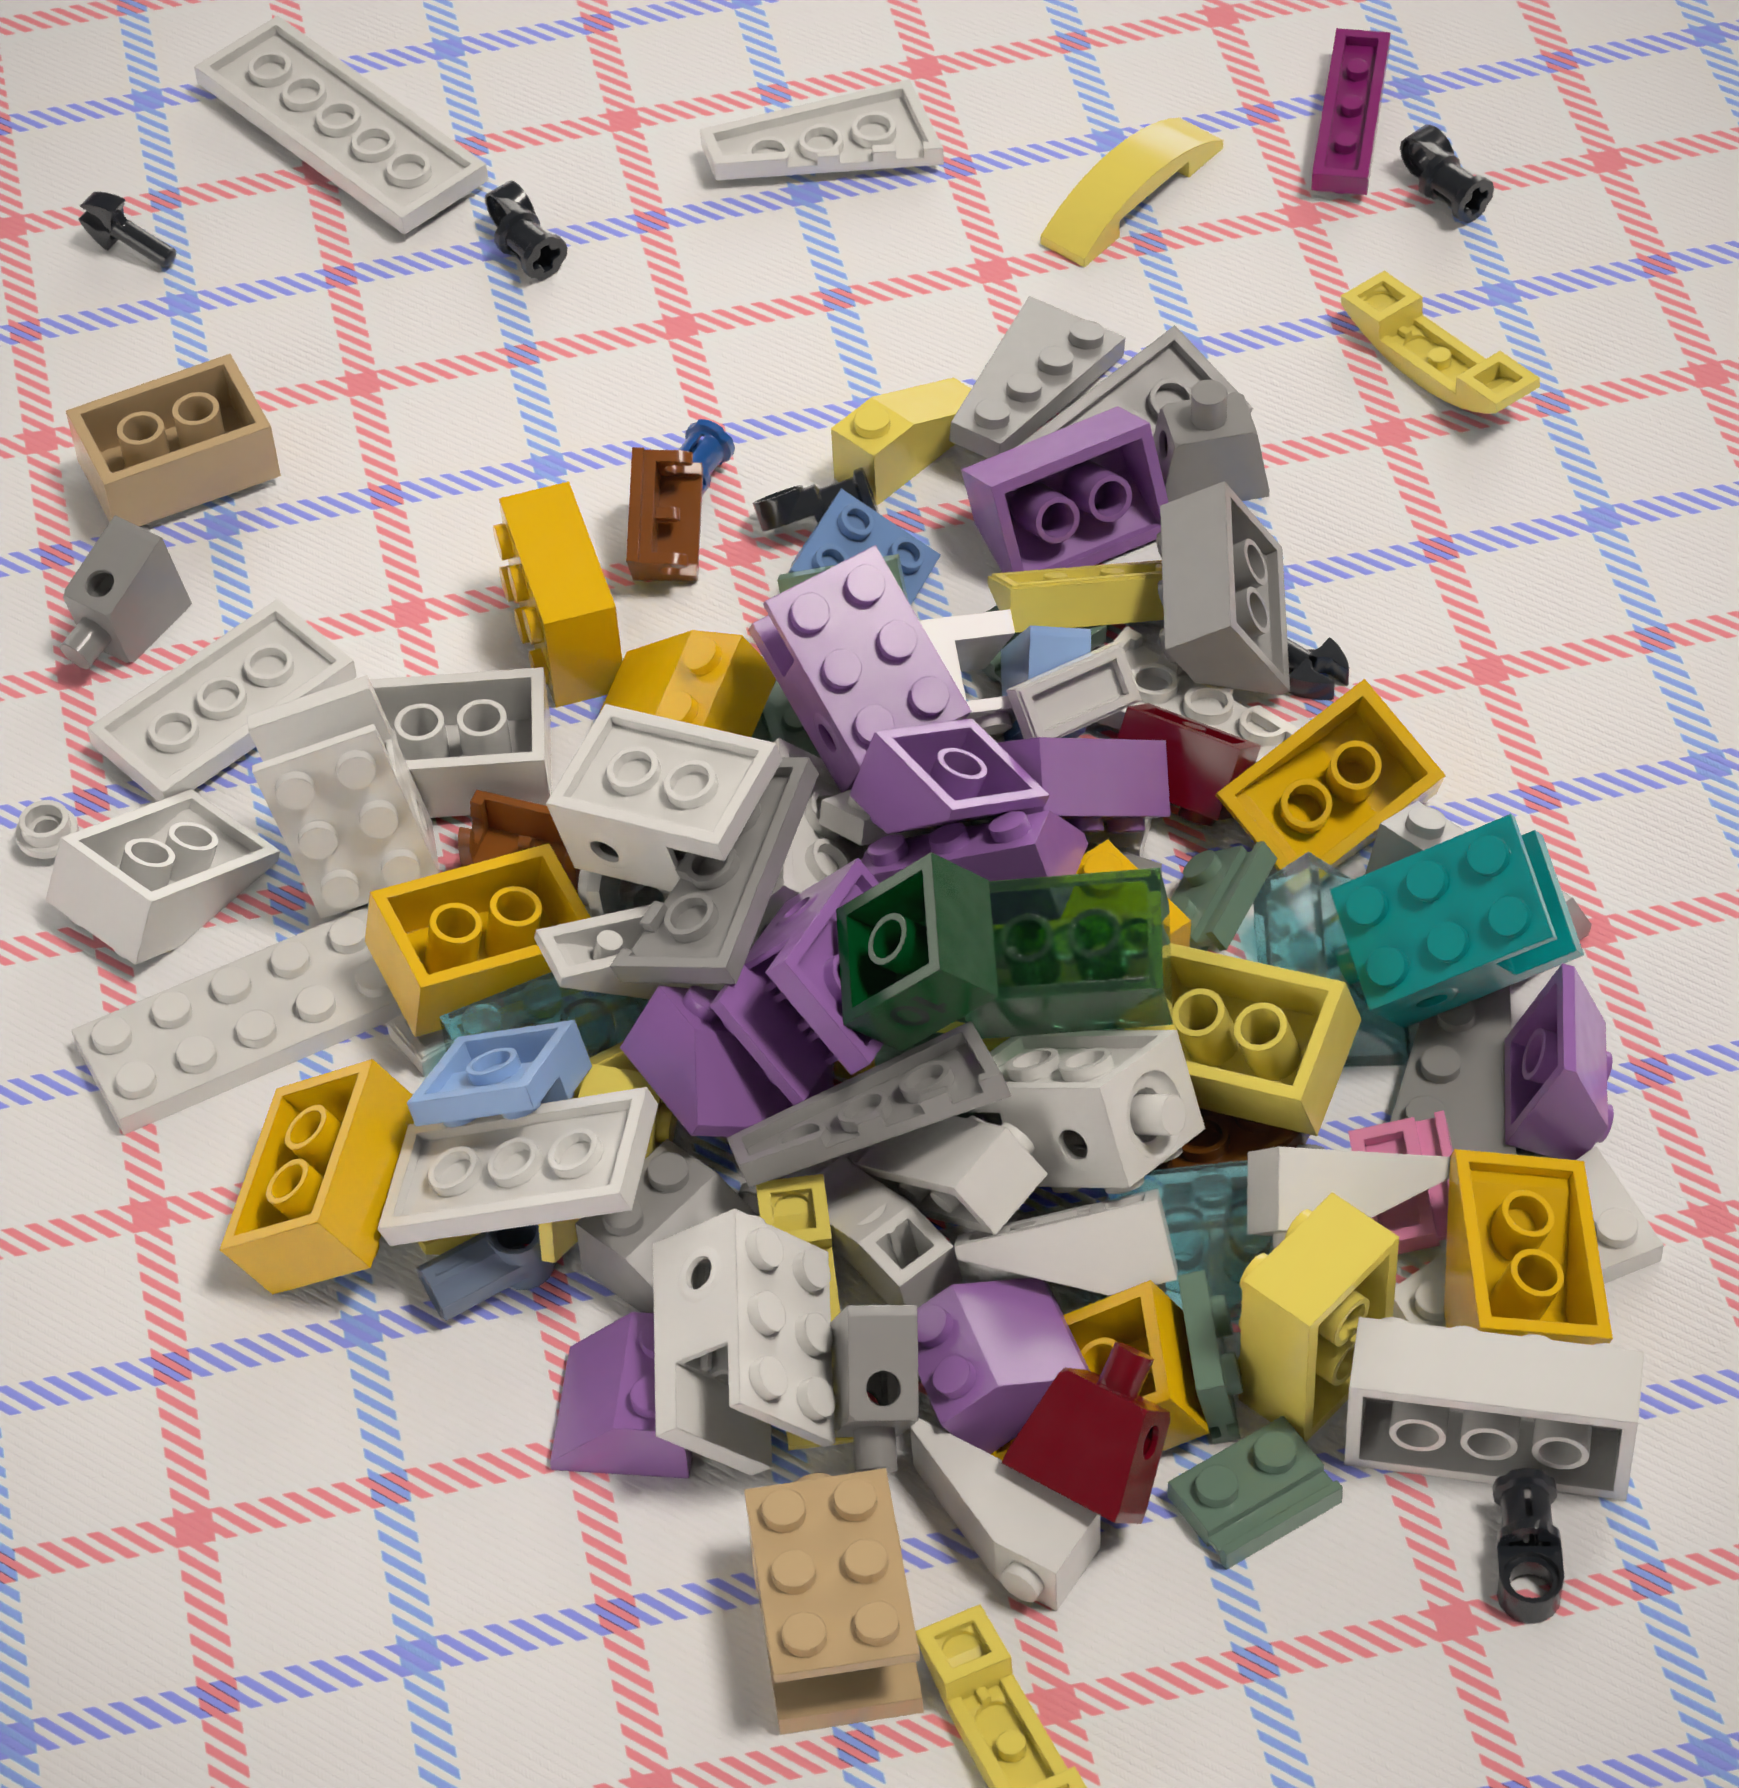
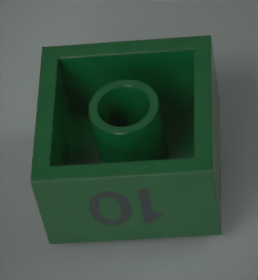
M931 852L836 909L844 1026L899 1051H904L999 997L989 880Z

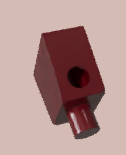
M1115 1342L1101 1375L1085 1369L1063 1368L1057 1374L1005 1453L1001 1463L1114 1523L1141 1524L1147 1511L1171 1420L1168 1410L1139 1396L1154 1358L1136 1348Z

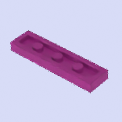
M1336 28L1312 170V191L1367 195L1389 58L1391 32Z

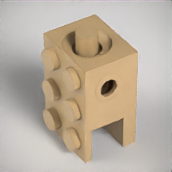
M886 1468L836 1476L812 1473L799 1478L796 1482L744 1489L755 1586L759 1597L780 1735L924 1713L923 1697L916 1661H920V1653Z

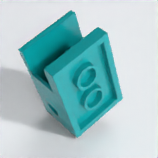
M1512 814L1329 889L1347 941L1346 945L1335 950L1336 960L1343 977L1350 985L1360 981L1369 1011L1403 1028L1550 970L1562 963H1567L1584 956L1543 835L1536 830L1521 835L1515 816Z

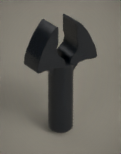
M92 192L80 205L86 211L79 217V222L89 235L105 250L108 251L120 240L163 268L169 267L174 262L176 250L124 216V198L106 192Z
M1329 637L1317 649H1305L1287 638L1289 668L1293 669V672L1289 674L1290 691L1288 693L1308 699L1333 700L1335 681L1320 673L1330 674L1334 679L1348 686L1349 663L1340 646L1332 638Z

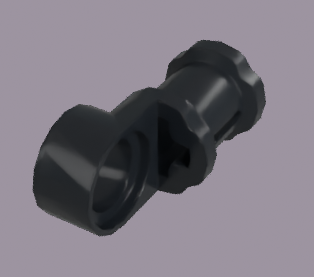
M1424 125L1401 141L1400 154L1409 172L1419 179L1418 187L1422 195L1433 200L1439 199L1452 208V214L1455 218L1465 223L1476 220L1484 213L1493 197V182L1480 175L1474 176L1462 168L1460 160L1454 155L1450 141L1442 131L1433 125Z
M508 181L485 195V204L492 221L497 227L494 234V242L497 248L504 254L515 256L521 262L524 273L530 278L544 280L554 275L560 269L562 262L567 256L565 241L560 236L547 233L540 227V221L536 216L529 197L515 181Z
M863 467L855 469L853 477L820 489L815 484L805 488L802 485H798L767 495L752 503L762 531L776 529L813 515L818 524L841 489L879 513L873 491Z
M1532 1468L1514 1469L1496 1478L1492 1486L1494 1502L1501 1507L1503 1525L1496 1536L1499 1566L1497 1599L1500 1607L1508 1616L1517 1621L1536 1623L1552 1617L1560 1607L1564 1582L1560 1530L1552 1523L1551 1504L1554 1503L1557 1497V1487L1555 1479L1546 1475L1542 1470ZM1526 1489L1531 1491L1530 1498H1525L1524 1491ZM1524 1534H1529V1542L1527 1543L1523 1541ZM1519 1575H1537L1546 1581L1550 1590L1541 1597H1524L1512 1588L1511 1581Z

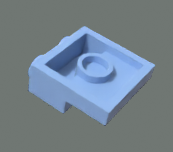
M575 1020L457 1037L408 1100L407 1105L415 1126L443 1123L446 1127H459L472 1122L476 1118L502 1115L505 1119H517L531 1114L542 1103L571 1099L575 1089L591 1069L592 1064Z

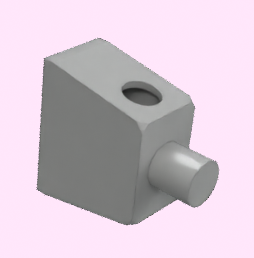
M1207 379L1199 381L1192 387L1190 400L1167 403L1160 409L1153 438L1168 502L1223 481L1228 484L1241 501L1269 497L1270 490L1258 434L1243 394L1239 392L1227 393V388L1223 383Z
M116 515L112 518L64 590L63 599L77 626L60 645V649L71 662L83 669H89L102 652L125 663L135 662L190 607L192 602L162 537Z
M847 1305L830 1322L833 1334L832 1367L833 1393L835 1396V1437H854L855 1473L886 1468L887 1473L896 1472V1436H900L918 1421L917 1305ZM867 1392L877 1399L879 1406L869 1399Z

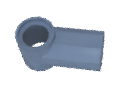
M537 1224L480 1233L416 1267V1270L439 1316L447 1321L509 1287L515 1290H530L539 1287L550 1278L554 1271L555 1263L545 1262L541 1259L539 1226ZM522 1244H529L526 1247L520 1249H513L514 1247Z

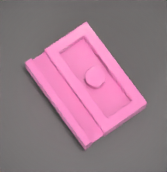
M1444 1110L1434 1112L1435 1118L1415 1121V1118L1411 1117L1348 1131L1352 1151L1450 1157L1453 1147ZM1449 1179L1372 1217L1373 1220L1399 1236L1398 1254L1440 1246V1240L1447 1239Z

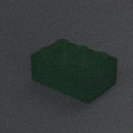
M1160 868L989 881L999 997L964 1016L966 1022L972 1021L981 1039L1173 1025L1170 910Z

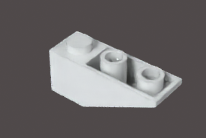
M842 1157L819 1173L824 1175L832 1245L889 1305H917L918 1308L950 1285L964 1284L954 1246L911 1202Z

